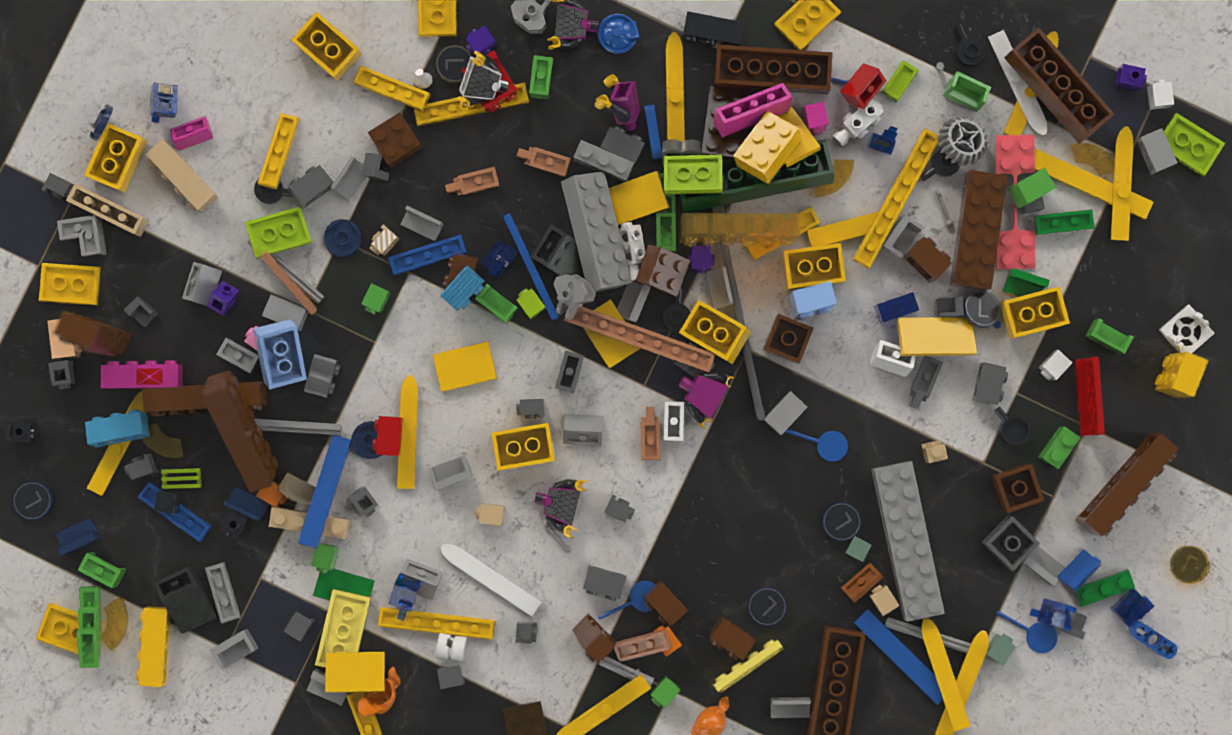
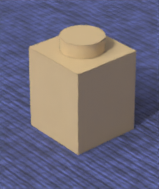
M481 503V507H477L476 518L479 519V523L502 526L505 506Z
M879 584L871 589L872 593L869 594V597L882 616L899 606L886 585L881 586Z

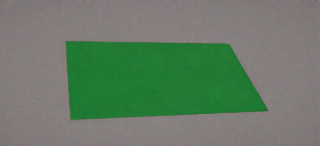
M337 569L328 570L327 573L319 572L313 596L330 601L333 589L370 597L375 580Z

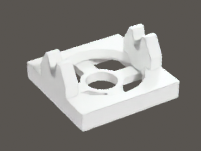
M1186 305L1159 329L1179 353L1189 352L1192 354L1214 334L1209 327L1208 320H1204L1202 318L1203 315L1195 312L1190 305ZM1189 317L1194 319L1191 324H1183L1180 319ZM1174 324L1178 327L1177 336L1173 335L1172 332ZM1200 325L1201 334L1197 340L1193 335L1194 328ZM1187 326L1190 328L1191 334L1189 337L1182 336V327ZM1182 339H1189L1193 345L1184 346L1180 341Z

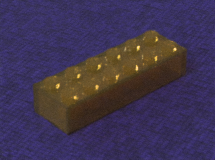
M799 213L682 214L679 220L680 243H684L685 246H695L696 243H703L704 246H714L715 243H723V246H733L734 243H742L743 246H751L753 243L770 246L773 243L780 242L782 246H789L800 236Z

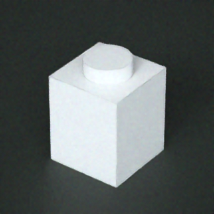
M1164 79L1155 80L1153 84L1147 87L1150 110L1169 108L1174 105L1172 82H1165Z
M1054 350L1039 368L1042 370L1041 374L1046 379L1057 380L1072 362L1059 350Z

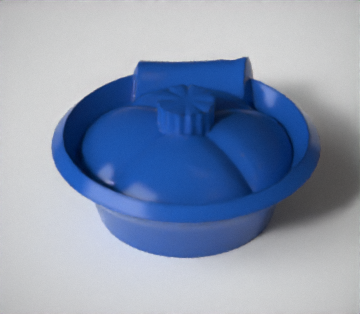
M612 14L606 17L598 28L600 44L611 53L620 54L629 51L640 38L636 21L623 14Z

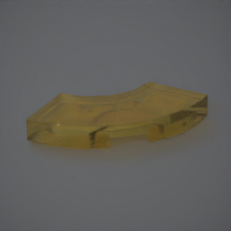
M1090 143L1071 144L1076 163L1091 165L1096 169L1099 176L1114 172L1115 160L1103 148Z
M835 159L833 165L834 183L815 187V198L831 195L842 188L851 176L854 160Z
M158 423L149 425L150 437L142 438L149 448L165 457H184L181 438L166 436L161 431Z
M121 596L104 608L107 614V625L101 633V638L111 651L121 643L127 629L128 610Z

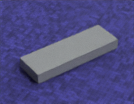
M225 562L205 568L221 623L240 618L241 615Z

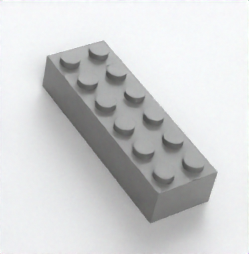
M605 172L575 175L561 181L585 279L592 283L595 292L620 288L632 283Z

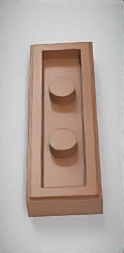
M664 629L618 641L615 643L614 650L619 662L670 650L672 645Z

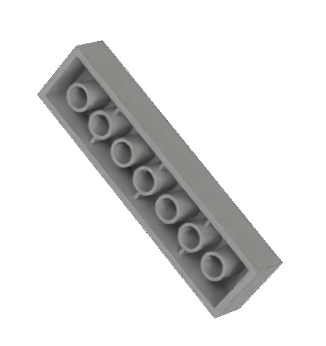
M912 461L871 469L903 620L907 622L945 614Z

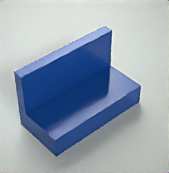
M1083 549L1057 577L1071 590L1076 592L1102 564L1096 556L1093 557Z

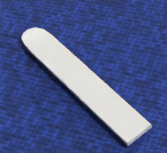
M1004 30L989 36L988 40L1025 114L1028 124L1037 134L1042 136L1047 134V122L1036 97L1028 98L1025 95L1024 91L1028 85L1004 58L1013 50Z
M451 544L442 545L443 555L453 565L530 616L534 615L541 604L540 600L463 549Z

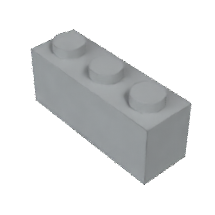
M583 140L580 141L573 157L575 162L598 172H605V175L621 182L628 181L634 167L633 162Z

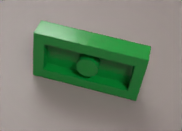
M1012 268L1009 269L1003 291L1020 297L1043 291L1044 288L1048 287L1050 280Z

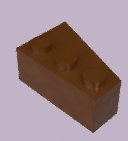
M589 613L572 629L586 650L585 655L592 662L596 660L600 663L615 647L616 640Z

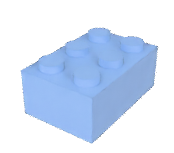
M831 281L796 290L788 295L793 318L798 317L799 320L810 318L815 312H817V315L828 313L837 304Z
M291 319L253 329L263 380L269 389L307 379L297 326Z

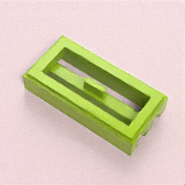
M201 468L161 470L162 489L202 487ZM197 472V476L167 477V473ZM197 480V484L167 485V481Z

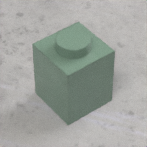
M1004 633L1002 636L996 634L989 643L986 655L999 664L1004 665L1016 647L1012 644L1013 639Z

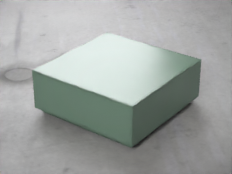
M854 536L845 553L863 562L872 545Z

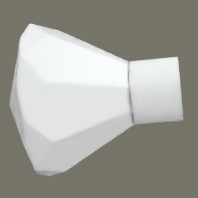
M422 69L416 70L415 85L419 89L428 88L432 84V76L429 73L423 72Z

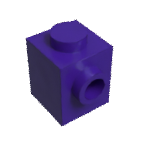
M485 26L479 30H472L466 38L468 43L466 48L471 55H474L475 51L487 55L497 45Z
M1122 64L1118 67L1114 86L1135 91L1139 90L1145 85L1147 75H1145L1146 68Z
M711 246L691 247V254H688L691 271H695L696 274H707V271L711 270V266H715V254H711Z
M222 281L211 293L207 307L224 316L235 304L239 290Z

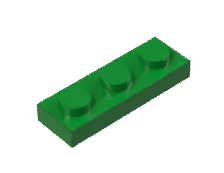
M1092 209L1034 216L1036 235L1095 228Z
M1126 569L1084 584L1074 593L1079 607H1083L1134 589L1135 585L1130 571Z

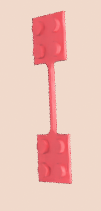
M996 135V174H1011L1014 185L1017 183L1019 174L1035 173L1034 135ZM1013 201L1014 227L1010 231H1000L997 248V269H1035V230L1022 231L1018 228L1017 206Z

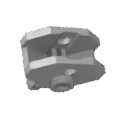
M515 0L511 5L514 22L529 34H542L546 29L545 10L552 0H545L542 5L537 3L538 0Z
M569 274L556 277L554 287L558 294L557 299L559 300L556 312L561 315L567 308L565 318L569 321L575 316L578 307H582L584 303L594 301L596 296L592 283L578 275L570 276Z

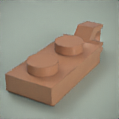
M530 147L529 151L519 148L517 157L526 160L525 164L530 167L566 177L571 161L569 157L536 147Z
M495 167L459 175L457 178H454V183L445 185L447 194L457 192L459 196L500 185Z
M646 407V417H641V460H660L659 417H654V407Z

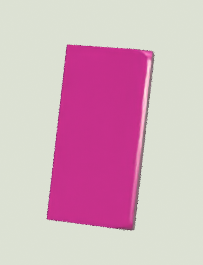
M206 116L170 129L173 143L178 151L213 139Z

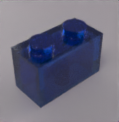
M914 292L874 306L880 324L920 310Z

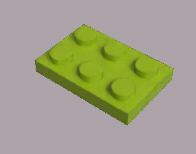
M1178 113L1173 115L1163 131L1176 160L1201 176L1206 175L1225 145L1224 142Z
M722 155L664 156V194L723 193Z
M300 206L245 222L256 259L261 258L260 254L265 250L270 255L312 244Z

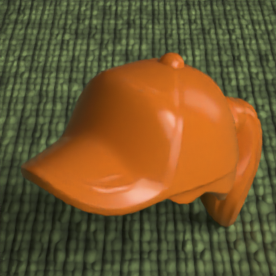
M394 667L388 671V679H385V692H366L360 699L358 711L361 716L368 717L375 713L384 714L392 707L396 697L395 690L400 685V678L396 674Z
M728 696L721 698L718 706L708 707L698 715L692 727L691 735H721L726 727L725 711L729 708Z

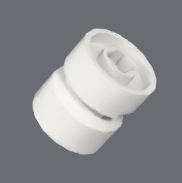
M440 633L436 658L447 660L448 657H451L452 661L463 662L467 637L455 636V638H452L450 634Z

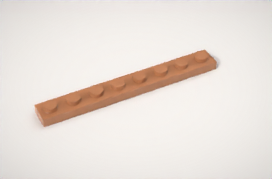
M578 307L575 316L570 321L566 318L564 319L566 322L705 372H710L716 355L585 307Z

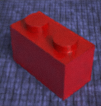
M863 63L841 89L840 93L848 104L864 109L887 80L879 68Z
M379 416L378 420L375 419L374 431H377V439H373V450H376V455L400 456L403 427L402 417Z

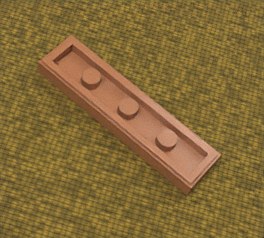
M267 250L263 251L260 254L263 261L311 315L314 314L317 308L270 253Z

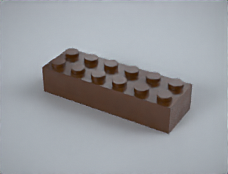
M1039 27L1004 57L1079 144L1114 115L1111 109Z
M717 45L714 87L766 90L783 83L789 92L828 95L831 88L833 52Z
M969 170L965 173L949 286L985 291L992 289L1008 175Z
M62 312L53 333L59 336V341L77 345V348L83 351L114 357L117 354H124L132 335L99 320Z
M230 370L208 377L202 398L249 491L254 492L272 486L278 463L276 458L272 457L270 453L269 443L264 440L260 425H257L254 420L255 417L252 409H249L246 404L245 394L239 390L237 378L232 375Z
M264 382L239 383V390L245 394L246 404L249 409L262 410V406H268L267 385ZM205 385L142 389L143 410L150 413V416H167L166 412H169V415H186V411H189V414H203L205 410H208L202 398Z
M1150 433L1075 520L1092 535H1108L1112 531V525L1116 520L1120 521L1126 514L1125 510L1138 501L1139 498L1137 496L1151 486L1150 481L1164 471L1163 466L1167 462L1170 463L1177 456L1176 451L1179 448L1162 433Z
M824 625L807 735H850L865 633L863 631Z

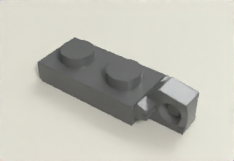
M929 356L923 357L910 389L909 396L913 397L910 407L918 409L921 401L926 402L927 398H929L943 362Z

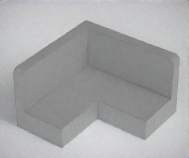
M92 215L57 221L61 241L79 238L81 256L107 255L101 217Z

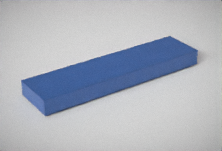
M460 234L388 257L393 276H397L450 259L457 252L462 254L467 252Z
M148 482L138 498L154 509L157 491L163 490L152 482ZM181 503L179 513L171 514L157 511L198 542L203 540L212 527Z

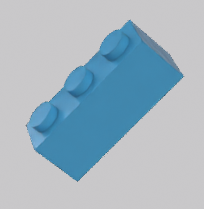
M137 409L128 411V414L114 413L108 418L94 417L92 421L85 422L87 444L95 448L150 437L148 415Z

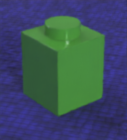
M371 283L361 304L366 306L364 310L374 315L376 311L382 313L391 293Z
M319 543L318 549H315L311 566L317 567L316 571L327 573L328 570H334L339 547Z
M665 675L650 692L651 700L658 707L662 705L666 708L680 692V687Z

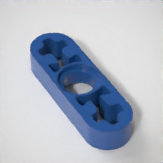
M654 104L644 106L652 160L662 159L655 108Z
M1137 620L1129 625L1128 631L1132 637L1164 658L1171 659L1177 654L1178 649L1175 643L1143 622ZM1140 628L1142 631L1145 632V634H1140L1136 631V629ZM1156 635V642L1149 644L1150 637ZM1162 644L1169 647V651L1161 648Z

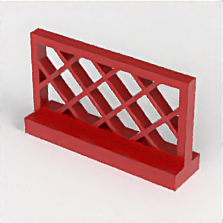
M1099 357L1075 359L1080 436L1105 435Z

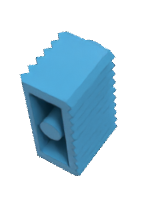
M467 265L440 296L456 311L460 308L464 310L471 302L469 298L474 293L477 296L484 288L481 285L484 280Z

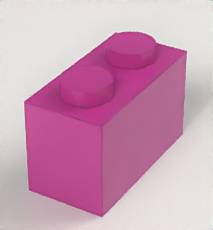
M824 101L804 106L801 114L805 126L813 136L823 134L822 131H825L829 125Z

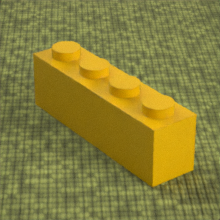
M148 606L141 611L140 622L143 623L142 630L139 632L141 650L139 649L137 655L140 667L136 672V680L139 681L138 686L163 687L166 685L171 616L165 607Z

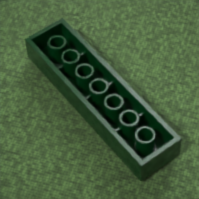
M826 139L817 141L820 145L819 151L789 167L783 164L769 184L739 168L735 161L722 160L723 193L679 194L683 213L834 183V169Z

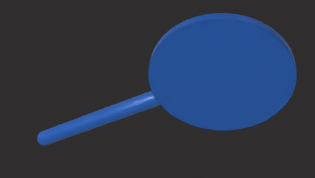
M789 429L785 431L786 433L816 442L818 453L827 461L842 459L848 449L846 438L837 431L825 432L819 439Z
M650 581L636 583L631 589L629 602L598 616V619L601 620L630 605H633L639 611H651L644 603L646 601L644 595L655 584Z
M1000 611L996 612L997 615L1027 631V644L1033 651L1047 653L1055 647L1057 633L1050 624L1038 622L1028 628Z

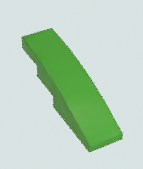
M659 173L664 187V173ZM666 194L670 208L656 212V246L668 251H676L675 194Z
M81 586L79 588L80 608L78 609L79 629L77 630L79 668H99L101 653L100 586Z

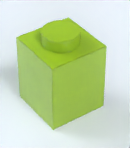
M526 288L518 294L519 298L517 301L530 319L546 309L533 289L528 290Z

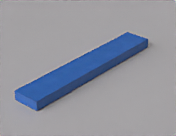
M509 213L503 218L551 320L555 321L559 319V316Z
M332 436L298 540L299 545L318 549L352 443L351 439Z
M866 609L854 623L938 705L943 698L936 676Z

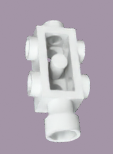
M872 99L864 109L856 107L858 110L854 114L850 112L842 119L844 123L841 127L843 129L840 132L837 131L832 136V139L839 147H844L850 138L853 140L857 137L861 139L869 132L867 128L871 124L876 126L882 120L880 116L884 111L882 110V105L877 100L874 101ZM871 108L874 113L869 114L867 109ZM858 121L860 126H854L853 122Z
M632 222L621 224L619 232L625 256H627L626 260L631 281H635L646 252L641 225H632Z

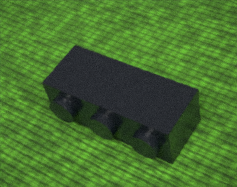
M687 11L682 38H686V41L693 43L703 41L708 46H716V44L739 46L744 22Z

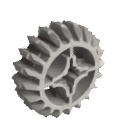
M960 115L955 118L951 117L948 121H945L938 132L937 140L940 141L938 147H942L940 153H945V159L950 158L951 164L957 161L958 166L963 164L969 166L970 164L977 163L988 150L986 148L989 144L986 141L988 135L983 134L985 128L981 129L979 127L980 123L976 124L974 118L969 120L967 115L963 118Z

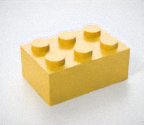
M317 11L291 39L301 51L337 82L362 55V52L356 45Z
M766 111L733 155L737 166L769 184L801 141L799 128Z
M107 123L84 176L126 193L148 141Z
M841 243L784 250L782 252L787 291L803 289L831 281L832 285L846 282Z
M1060 286L1000 302L1009 339L1070 324Z
M698 300L679 333L733 364L752 331Z
M1189 352L1169 354L1162 363V367H1164L1162 373L1156 378L1155 385L1157 386L1155 390L1174 398L1194 397L1208 360Z
M549 423L491 432L497 471L556 461Z

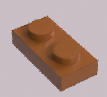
M869 563L841 589L855 603L884 577Z

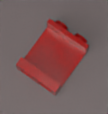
M495 51L487 55L498 65V70L501 73L500 80L508 82V88L505 93L496 91L492 100L488 99L486 102L481 103L486 113L498 110L501 107L500 104L505 101H513L519 93ZM466 68L461 70L463 75L465 74Z

